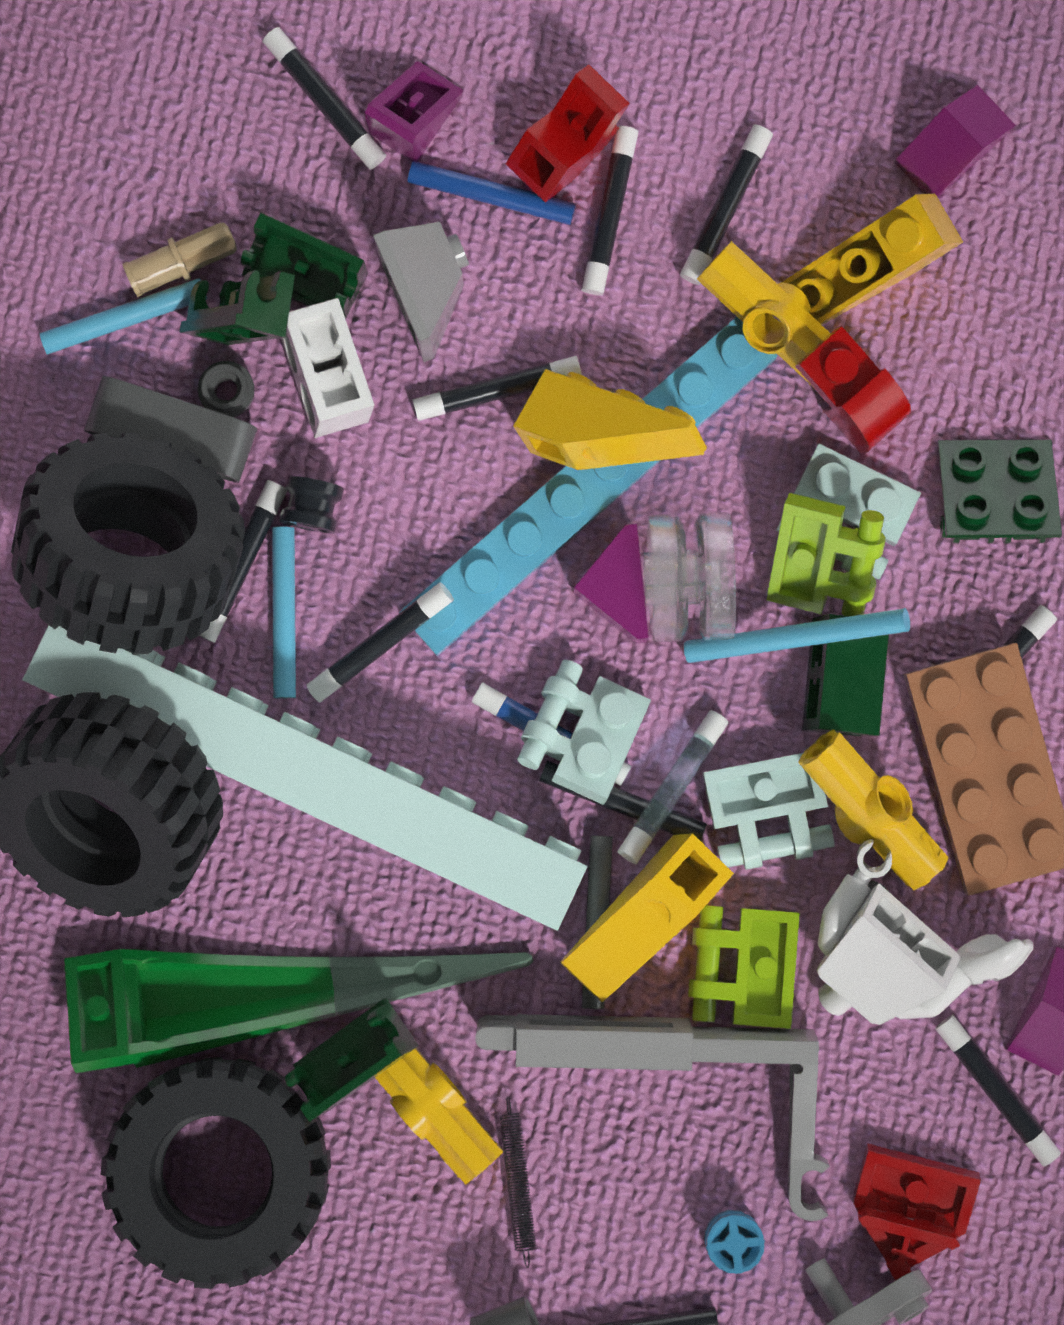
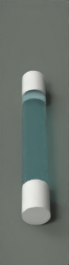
M712 710L707 713L618 849V853L623 858L634 864L638 863L728 725L727 719Z

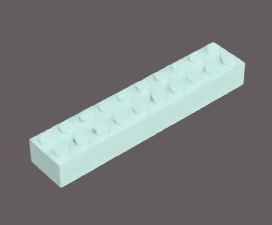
M48 625L22 679L23 681L57 697L72 694L75 697L77 693L100 692L101 698L104 699L111 695H118L129 698V704L140 709L146 705L159 712V719L168 725L174 722L186 732L185 740L191 746L198 745L207 758L206 767L558 931L588 867L577 861L581 853L580 849L552 836H549L545 846L524 836L528 825L496 811L492 821L472 812L477 802L443 786L439 796L420 788L424 780L421 775L391 761L386 771L368 764L372 753L338 736L333 746L325 744L316 739L320 729L289 713L284 712L280 722L265 716L269 705L231 687L227 697L213 691L217 683L216 680L178 662L173 673L161 667L165 657L154 650L149 654L132 655L131 649L118 648L116 654L99 651V644L85 641L84 645L68 639L66 636L67 631L59 626L54 630Z

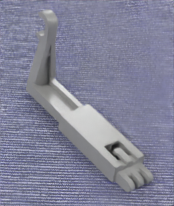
M517 1014V1016L485 1015L478 1020L475 1036L476 1044L483 1050L516 1051V1067L692 1071V1062L790 1064L787 1196L792 1211L804 1220L817 1221L828 1216L827 1209L819 1201L814 1204H807L801 1200V1180L803 1175L812 1170L822 1174L830 1167L827 1159L814 1154L819 1041L814 1029L692 1027L690 1018Z

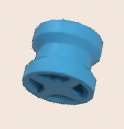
M726 1210L718 1213L709 1221L704 1235V1243L710 1259L719 1269L727 1273L740 1274L751 1270L759 1263L764 1253L765 1240L760 1227L750 1215L740 1210Z

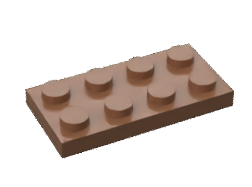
M1010 643L903 674L964 893L970 896L1064 869V809L1017 643Z

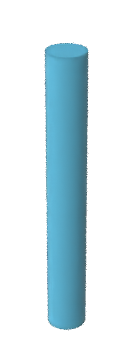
M198 278L39 333L45 352L48 355L189 306L191 291L194 285L201 281V279Z
M273 527V698L289 699L296 698L295 528Z

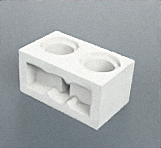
M336 298L289 312L286 336L281 338L314 438L368 423L374 408V402L339 299Z

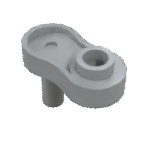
M825 1258L815 1262L805 1270L834 1318L826 1325H881L893 1317L901 1325L918 1316L929 1307L924 1298L933 1291L921 1270L918 1269L899 1278L873 1296L853 1306Z

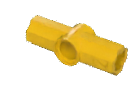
M731 241L704 269L697 280L743 322L742 330L745 339L753 348L766 354L777 353L808 382L795 365L823 341L830 332L809 313L810 304L802 290L792 284L776 283Z
M834 729L820 736L815 743L803 752L798 763L836 805L835 818L840 830L847 839L858 845L873 839L872 847L884 861L887 854L891 851V869L913 891L927 885L935 875L944 869L949 857L912 816L913 807L910 795L899 780L889 775L879 778L840 732L837 733Z
M417 1048L375 1077L391 1096L389 1101L398 1115L421 1140L426 1138L442 1160L465 1185L483 1172L504 1152L464 1105L467 1103L465 1097L449 1077L434 1062L430 1065Z

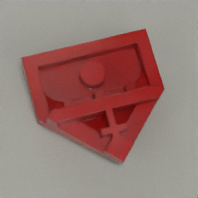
M867 1143L853 1195V1205L858 1212L859 1221L867 1229L896 1281L911 1273V1267L947 1248L952 1251L960 1246L959 1237L966 1234L981 1183L980 1173Z

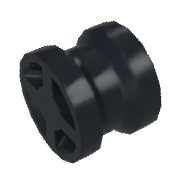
M289 476L286 488L291 495L288 506L281 510L279 522L299 529L334 534L337 521L333 517L334 507L336 503L342 500L344 488L322 480Z

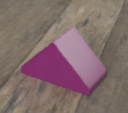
M416 61L368 104L365 110V117L369 134L410 161L418 162L459 102L464 90L421 62Z
M976 85L946 105L895 159L894 163L924 194L935 193L939 197L1010 133L1016 125Z
M628 524L622 528L576 584L573 593L635 644L647 643L649 635L637 524Z
M1055 946L1005 1050L1058 1076L1064 1070V950Z

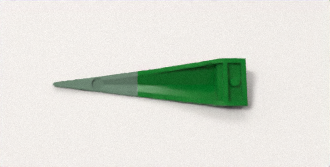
M117 949L64 958L71 1065L76 1073L134 1064L136 1068L366 1009L373 1007L384 998L392 1002L527 967L533 963V957L526 952L399 957H297L181 953Z

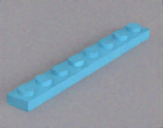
M736 317L642 400L646 404L662 410L666 406H673L685 411L696 421L695 426L698 429L771 365L778 355L776 353H762L753 348L745 339L742 330L743 322ZM661 460L576 470L565 466L400 612L439 582L446 586L452 594L454 601L415 630L438 657Z

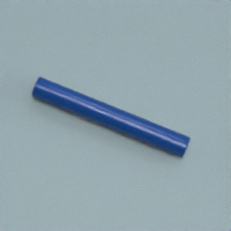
M412 161L407 182L567 225H571L576 208V203L552 197L545 203L535 192L417 161Z

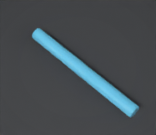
M903 608L687 640L684 643V654L688 663L909 632L910 617L907 609Z

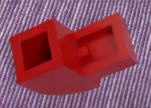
M588 64L575 74L554 109L525 131L505 164L546 203L570 184L607 146L619 130L616 124L630 103Z
M842 326L832 331L795 365L828 403L829 406L823 412L859 453L869 452L911 414L910 403L894 378L885 368L879 369Z

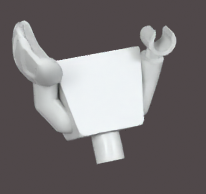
M873 839L864 841L857 851L858 868L853 876L849 874L845 876L823 909L817 944L824 957L817 972L826 984L819 989L818 996L822 1006L829 1013L839 1016L853 1007L872 1024L881 1025L895 1017L899 1019L935 1017L970 985L983 984V981L987 980L999 981L1010 976L1024 963L1032 952L1034 945L1029 939L1022 941L1020 939H1013L1006 942L996 934H986L969 941L956 952L881 884L878 883L872 890L867 886L872 878L884 876L892 865L891 851L887 854L881 866L870 867L864 862L863 857L865 853L870 850L874 843Z

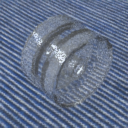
M729 512L699 513L693 527V550H686L684 524L677 514L647 516V552H643V586L645 605H649L652 642L682 641L688 628V605L695 604L697 630L704 640L734 639L736 624V576L733 529Z

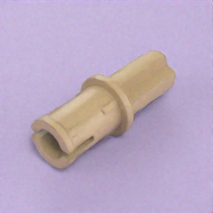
M220 222L177 242L171 237L167 239L169 245L133 261H127L122 265L137 297H140L144 293L182 276L186 281L191 279V272L234 254L237 247L229 227L225 223Z

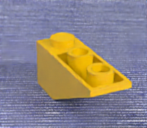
M935 193L916 194L781 283L792 284L802 290L810 304L809 313L823 325L918 272L963 243V240Z
M545 369L513 425L530 453L576 470L703 455L707 449L695 426L696 421L685 411L673 406H666L664 410L646 404L639 396L625 389H617L615 393L597 387L593 381L575 372H569L565 376Z
M693 833L673 835L560 963L600 1002L605 1001L688 925L734 873Z

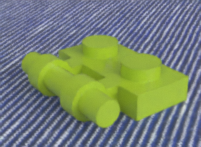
M789 493L784 503L766 601L822 614L827 596L843 600L841 613L844 616L863 615L866 603L870 602L874 597L876 579L872 576L875 560L883 555L886 536L882 533L883 514L874 510L863 511L859 527L851 529L842 526L846 506ZM836 552L853 556L850 571L843 573L833 570Z
M706 905L700 912L699 928L693 927L692 945L698 946L695 979H689L688 997H694L692 1020L715 1022L716 1001L729 1000L733 1001L732 1024L791 1029L800 913L740 908L739 931L722 930L723 907ZM720 947L737 949L735 983L718 981Z

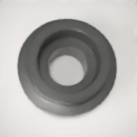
M231 361L214 363L202 373L198 382V397L204 408L231 417H237L243 414L253 402L255 395L253 379L249 372L238 363ZM226 381L237 385V393L230 400H222L217 397L218 386Z

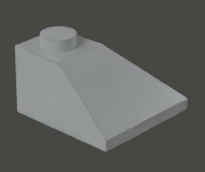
M440 222L386 230L373 235L380 262L423 362L434 359L464 286L461 268L469 265L457 234L446 237Z

